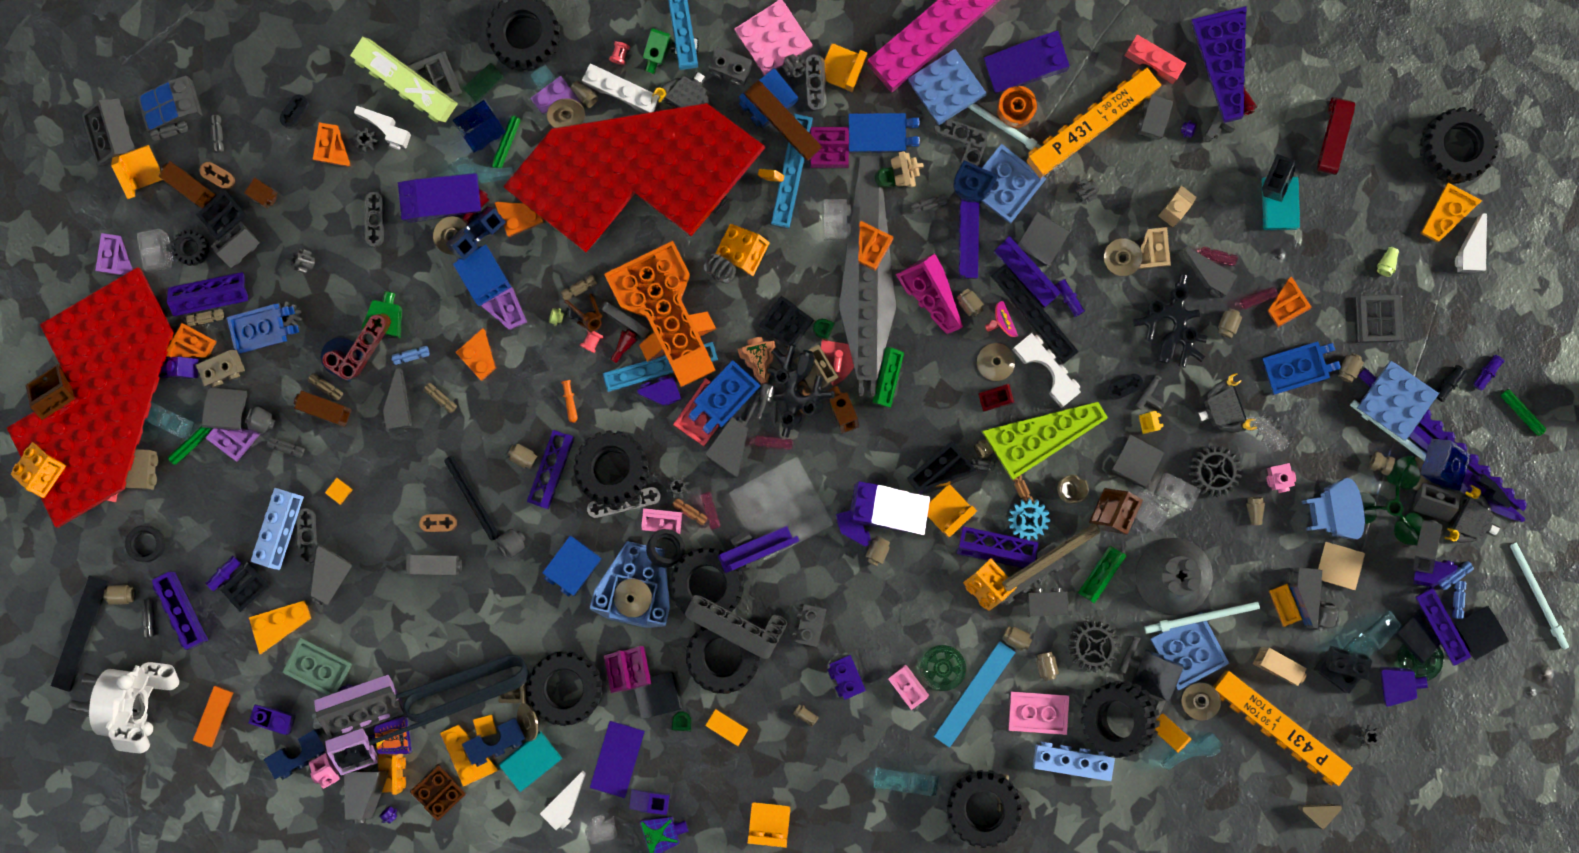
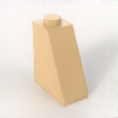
M1181 186L1158 216L1174 227L1193 205L1196 196Z
M1261 647L1253 662L1255 666L1296 686L1299 683L1302 684L1307 676L1305 673L1307 668L1268 647Z

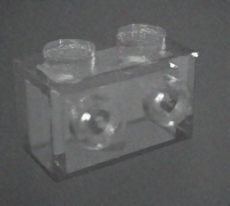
M824 199V240H847V235H851V223H847V216L851 215L850 204L847 205V199Z
M159 228L137 233L144 271L152 273L172 268L173 257L171 252L168 251L169 237L167 233Z
M1166 472L1163 473L1154 494L1158 496L1157 500L1165 504L1170 502L1175 505V509L1184 513L1185 510H1192L1201 490Z
M1139 490L1136 496L1143 499L1135 518L1157 533L1169 518L1171 513L1168 511L1170 508L1162 502L1158 504L1154 501V496L1147 490L1144 492Z
M604 814L593 817L585 829L586 838L591 840V844L612 840L617 836L614 817L605 818Z

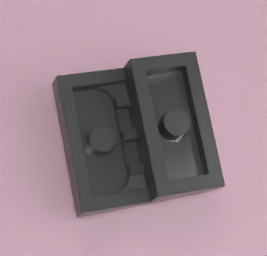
M1037 212L1018 246L1023 251L1050 266L1070 231Z
M208 388L203 410L202 427L241 430L245 416L244 407L248 396L247 391Z
M1130 435L1111 471L1146 489L1164 452Z

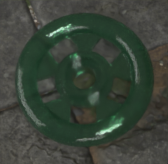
M1402 644L1398 652L1399 667L1408 668L1406 661L1411 659L1414 667L1410 669H1413L1415 678L1426 676L1427 681H1430L1443 668L1444 654L1440 646L1422 664L1408 651L1404 644ZM1431 657L1436 658L1435 666L1429 665ZM1418 668H1426V674H1419Z
M938 645L932 647L924 654L920 663V673L922 679L930 688L937 691H950L959 686L966 674V663L962 654L954 647ZM944 653L945 659L937 660L936 654ZM953 657L956 659L958 665L955 667H953L952 663L949 661ZM929 662L935 663L934 671H928ZM941 665L947 666V670L945 672L940 671ZM954 672L957 676L953 681H950L947 677ZM935 675H937L940 678H943L941 683H937L933 680Z

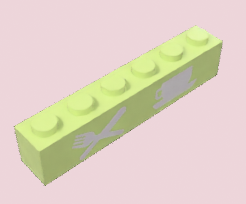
M362 37L350 55L355 59V64L361 68H368L370 75L377 79H383L385 86L392 90L394 88L398 90L400 97L407 101L409 99L413 101L415 108L422 112L424 110L428 112V117L437 123L438 121L446 122L458 104L369 38Z

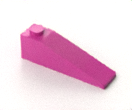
M935 253L896 274L904 290L909 296L912 294L919 301L918 305L921 308L924 307L931 314V318L946 334L963 327L945 271Z

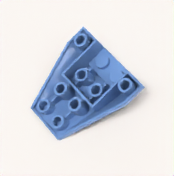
M627 541L594 590L590 610L617 622L644 628L665 627L670 610L666 568L658 567L649 560L646 553V545ZM655 547L656 552L665 558V550ZM639 579L649 587L652 594V602L647 612L643 615L627 617L617 610L614 604V592L617 586L624 580ZM629 595L628 600L630 602H633L634 597L632 595Z

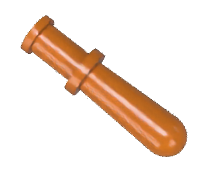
M571 380L562 381L561 384H563L564 389L563 398L566 401L568 420L571 423H575L578 417L573 400L574 393H572L570 385Z

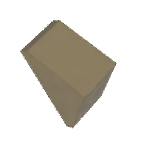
M524 683L515 690L499 695V703L529 702L528 683Z
M1338 804L1298 805V809L1318 828L1324 830L1342 810V806Z

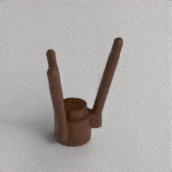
M589 294L595 313L587 312L583 314L572 303L565 300L564 302L583 319V322L577 321L578 325L586 328L590 333L600 328L602 323L600 319L603 316L598 310L593 294Z

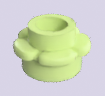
M552 308L549 323L554 324V326L562 323L564 313L561 312L560 308Z

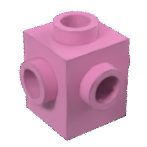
M1290 463L1267 468L1268 476H1266V480L1272 491L1278 490V493L1290 491L1289 487L1295 486L1296 475L1294 471H1291Z
M326 753L309 762L312 780L315 784L319 783L323 789L340 780L338 770Z

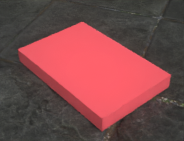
M705 378L673 424V426L704 447L719 425H716L707 434L702 430L704 425L711 419L707 414L702 412L695 421H692L688 416L697 406L693 403L694 400L711 383L707 378Z

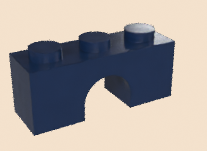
M487 206L453 236L446 245L458 259L465 260L478 248L476 244L483 237L489 234L493 235L506 222L495 208Z
M516 718L497 726L500 739L496 745H486L480 735L461 744L471 765L476 764L478 767L488 762L487 757L493 755L496 758L505 753L504 749L510 746L514 749L523 744L522 740L525 737Z
M314 729L298 739L302 750L297 758L291 757L286 749L283 748L264 759L274 779L281 777L284 780L292 775L291 771L298 767L301 770L309 765V760L314 757L316 759L325 754L326 743L319 729Z

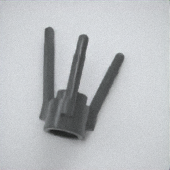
M762 384L761 390H758L757 396L744 421L746 423L750 419L759 399L762 402L757 419H761L766 402L771 403L776 387ZM773 400L772 416L773 423L775 424L777 417V401Z

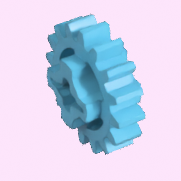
M1028 498L1026 503L1021 499L1020 505L1014 503L1015 510H1009L1012 516L1008 517V521L1012 522L1009 524L1010 529L1015 528L1013 534L1019 533V538L1021 539L1026 536L1027 540H1030L1031 536L1038 539L1037 534L1044 535L1043 528H1049L1045 524L1050 522V518L1045 517L1049 512L1044 510V504L1038 506L1039 501L1037 499L1034 503H1032L1031 498ZM1032 507L1033 509L1025 510L1024 508ZM1019 514V515H1020V521H1019L1018 524H1017V523H1016V518H1017V515ZM1024 514L1032 518L1033 523L1026 521ZM1040 515H1041L1042 519H1041V523H1040V525H1039V524H1038V518H1039Z

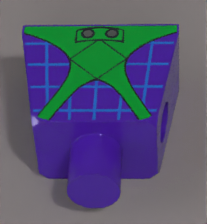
M673 816L648 818L640 821L649 853H662L680 843L678 835L689 832L686 821L674 823Z

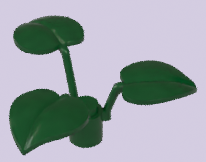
M1405 456L1394 462L1392 471L1387 476L1388 482L1396 485L1395 499L1388 500L1386 506H1375V499L1370 494L1360 492L1364 508L1365 524L1376 520L1377 513L1375 509L1387 510L1391 515H1398L1401 519L1394 526L1395 537L1404 544L1417 546L1424 520L1414 512L1407 514L1405 518L1403 517V505L1399 501V488L1412 489L1420 480V471L1413 456Z

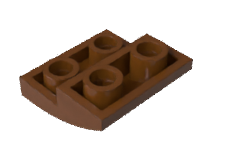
M439 764L410 791L424 806V809L437 821L466 795L463 789Z

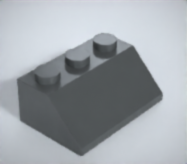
M120 99L98 100L81 113L97 167L111 164L113 157L134 150V143L130 137L129 126L126 123Z

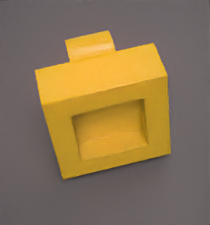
M1153 411L1139 415L1143 434L1161 430V427L1164 425L1159 424L1158 417L1161 416L1160 413Z

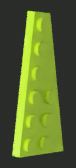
M1094 402L981 432L1011 480H1014L1108 417L1099 402Z

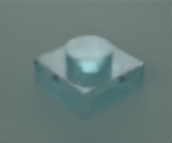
M545 64L530 75L540 90L556 80Z

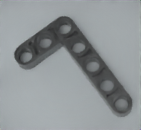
M698 595L693 596L685 611L686 617L763 659L770 658L787 626V621L783 617L773 615L765 630Z

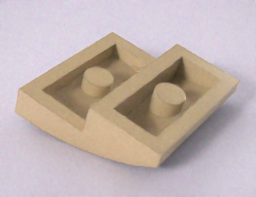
M1325 542L1318 568L1323 570L1322 581L1356 590L1365 553Z

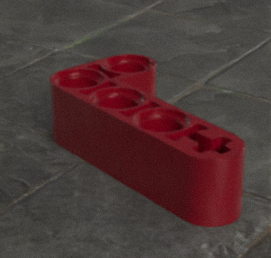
M1337 97L1331 98L1328 108L1330 117L1317 163V171L1337 175L1355 110L1354 101Z
M384 313L373 315L368 320L348 354L346 355L339 350L327 352L323 356L324 366L345 380L357 377L390 327V317ZM378 319H381L380 323L382 324V326H378V325H379V321H377ZM367 334H371V335H372V337H373V342H372V343H369V342L367 341V339H366ZM358 349L363 353L362 359H359L356 355ZM332 354L337 358L336 364L331 361ZM348 365L353 369L352 375L347 373L346 368Z

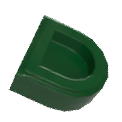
M893 167L882 168L876 172L875 182L879 187L889 188L896 186Z
M823 318L818 319L813 324V333L818 338L828 341L835 322Z
M684 711L676 713L672 719L671 730L691 732V716Z

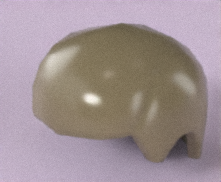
M1068 475L1059 481L1057 492L1061 500L1068 504L1082 502L1088 496L1089 488L1086 480L1078 478L1077 475Z

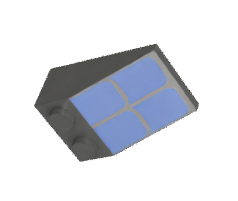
M188 76L168 81L137 96L148 133L151 130H160L161 127L171 124L176 125L178 122H187L203 117L193 81Z
M1300 567L1291 568L1287 573V583H1289L1290 591L1303 624L1306 628H1318L1323 570Z

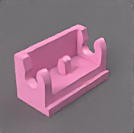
M643 509L641 528L645 531L654 532L662 529H671L680 534L683 513Z
M906 664L888 678L911 710L929 696Z

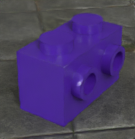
M851 655L829 663L830 668L827 670L831 680L836 679L838 686L835 689L839 698L843 696L844 700L866 691Z

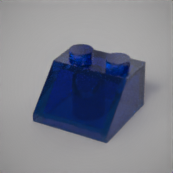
M482 100L453 119L454 124L473 153L482 150L487 144L499 139L506 133L485 100Z
M1431 439L1424 464L1422 465L1421 475L1430 482L1460 491L1471 455L1452 440Z

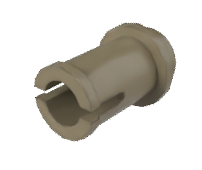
M800 704L793 712L796 719L800 718L811 727L819 718L805 709L804 705L801 706Z

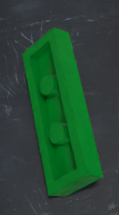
M886 347L872 403L891 408L904 352Z
M1109 546L1078 591V594L1095 604L1126 558V555Z

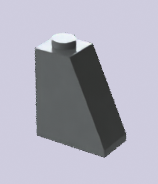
M732 417L705 455L737 478L740 472L748 428L745 427L747 424L739 417L737 419Z
M1433 520L1422 522L1413 570L1433 574L1443 524Z
M317 544L315 548L310 595L313 596L312 600L320 605L323 603L328 605L352 567V563L320 544Z
M406 555L407 575H459V571H462V560H459V556Z
M353 771L344 774L345 820H353V823H364L365 819L373 817L388 777V771Z

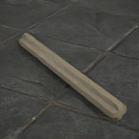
M1095 524L1090 525L1002 582L1004 589L1011 591L1100 533L1099 527Z

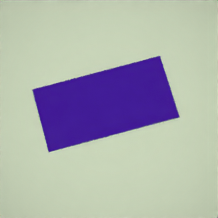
M609 721L590 788L625 798L645 731Z

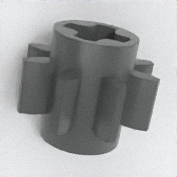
M794 54L789 55L785 58L782 68L788 77L792 75L795 78L800 77L805 72V60L801 55L797 57Z
M365 128L362 132L357 130V137H353L358 142L355 147L357 149L362 147L364 153L370 148L374 150V143H378L373 138L376 133L373 131L369 134L368 128ZM366 137H368L369 141H366L364 144L362 140H365Z
M1085 178L1078 182V188L1075 191L1081 201L1087 199L1088 202H1091L1098 197L1096 193L1099 192V188L1094 180L1087 181Z
M299 249V252L293 253L291 265L295 266L294 271L306 273L307 270L310 271L313 268L315 258L311 256V251Z
M673 476V482L667 481L671 485L667 492H674L673 498L676 495H680L683 498L682 493L690 492L686 489V486L690 483L683 482L684 476H681L680 479ZM676 482L683 484L680 492L673 490Z
M1367 725V729L1360 728L1361 734L1356 736L1362 741L1360 746L1367 744L1368 749H1372V745L1380 746L1378 741L1383 738V736L1377 733L1380 729L1374 728L1372 730L1371 725ZM1368 733H1369V734H1372V735H1371V738H1372L1371 741L1368 740V738H1369V737L1367 736Z

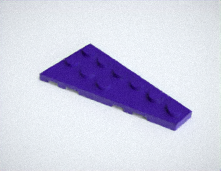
M1247 6L1195 18L1191 21L1224 123L1242 119L1244 115Z

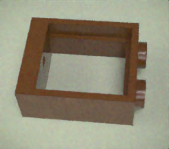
M171 161L168 164H164L160 169L158 176L201 208H204L216 196Z
M59 364L26 384L30 408L41 420L75 399L72 386Z
M302 390L294 399V409L343 427L346 426L352 411L348 407Z
M1104 488L1089 523L1097 525L1103 531L1128 535L1143 499L1129 491Z

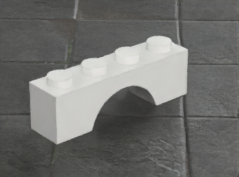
M593 64L589 65L582 79L583 85L588 88L618 98L641 113L655 112L659 104L658 100L660 98L658 95L653 97L652 92Z
M1031 333L1012 350L1024 364L1036 362L1048 368L1053 379L1049 394L1062 408L1081 392L1079 390L1080 385L1076 380H1071L1066 375L1068 371L1062 364L1058 365L1054 360L1056 358L1049 349L1046 351L1042 346L1043 341L1041 338Z

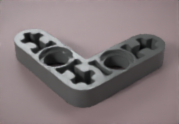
M948 119L944 122L946 127L951 129L952 125L955 126L952 135H950V130L944 129V131H940V127L935 122L934 130L939 136L967 145L962 162L963 160L970 162L967 159V154L974 152L977 154L978 159L970 163L978 166L987 143L986 133ZM963 128L966 131V136L959 138L956 136L955 131ZM970 131L973 132L971 135L973 137H978V135H981V139L984 140V142H980L979 144H977L976 140L973 138H970V141H967Z

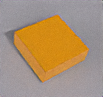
M759 169L758 176L766 181L783 182L784 175L776 170Z
M336 478L325 493L341 505L353 489L339 478Z
M493 714L473 719L477 736L480 735L482 738L497 733Z

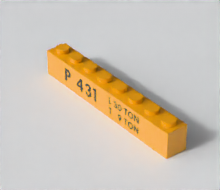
M1148 68L1143 71L1139 69L1131 76L1133 79L1129 82L1124 80L1117 86V91L1114 93L1108 92L1102 97L1103 101L1097 104L1095 102L1087 109L1089 112L1085 115L1079 114L1072 120L1073 124L1069 127L1066 124L1059 129L1057 136L1053 137L1051 135L1043 142L1044 145L1041 148L1035 147L1028 153L1029 157L1026 162L1041 179L1142 103L1144 99L1155 93L1161 84Z
M1225 670L1213 687L1219 693L1221 701L1227 700L1231 704L1229 707L1238 714L1241 711L1246 715V721L1253 726L1255 724L1262 728L1260 731L1269 738L1270 736L1274 737L1277 740L1275 743L1282 749L1288 748L1292 751V757L1299 762L1302 760L1308 764L1306 767L1314 774L1320 773L1323 776L1322 780L1328 785L1340 786L1353 767L1230 671Z

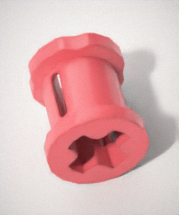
M615 41V48L612 56L609 57V61L618 65H625L626 62L624 60L627 51L631 47L625 43Z
M587 330L588 334L584 342L580 343L579 346L595 353V348L603 336L595 331L590 333Z

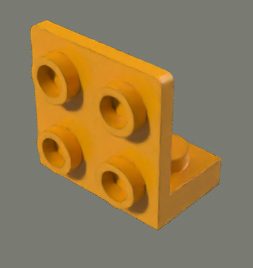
M831 44L824 60L826 82L853 92L867 59V52L860 50L858 54L836 44Z
M149 145L112 158L111 166L127 199L135 197L137 189L163 180L158 176L160 174V167Z
M730 224L715 254L728 260L748 275L754 276L770 242L755 232Z
M32 442L25 449L19 462L14 465L11 475L26 490L45 498L66 465L48 456L40 447Z
M948 485L929 502L927 517L949 538L977 510L970 506L951 485Z
M989 559L977 572L963 582L966 590L973 594L979 600V604L988 611L1000 604L1017 588L1015 587L1011 591L1004 589L1002 582L1009 577L992 559Z
M378 754V771H388V777L382 793L392 792V795H397L403 792V788H406V777H403V769L406 768V758L403 757V754Z
M753 802L748 844L787 848L790 806Z

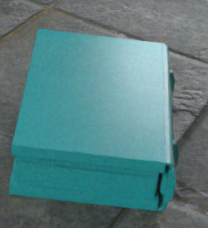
M1264 177V178L1261 179V180H1262V186H1263V184H1264V182H1265L1266 177ZM1298 177L1292 178L1282 202L1264 197L1262 191L1263 230H1298L1300 228Z
M539 731L534 741H526L513 753L506 756L499 763V766L519 792H521L563 758L545 735Z

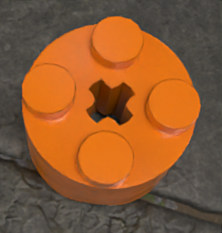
M1024 86L1011 87L1005 90L997 105L999 119L1016 129L1026 126L1032 120L1037 110L1034 93ZM1020 105L1019 109H1014V106Z

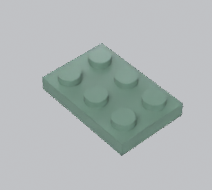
M300 638L282 673L326 695H331L339 692L353 663L304 638Z

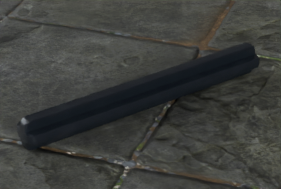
M453 456L446 458L444 462L489 539L491 541L496 540L500 534Z

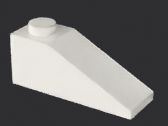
M1481 214L1476 218L1458 252V256L1455 257L1457 272L1482 273L1486 271L1487 214Z
M584 771L540 813L555 830L559 827L563 830L571 822L568 818L573 813L586 774Z

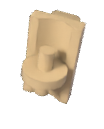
M905 151L899 152V156L891 159L893 169L902 168L903 174L895 176L896 185L899 187H915L914 176H920L919 170L924 168L923 163H917L916 157L910 159L909 153H905Z

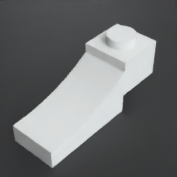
M356 106L355 115L378 127L386 135L385 140L389 143L390 147L400 150V147L407 148L411 134L406 130L394 127L396 122L393 118Z

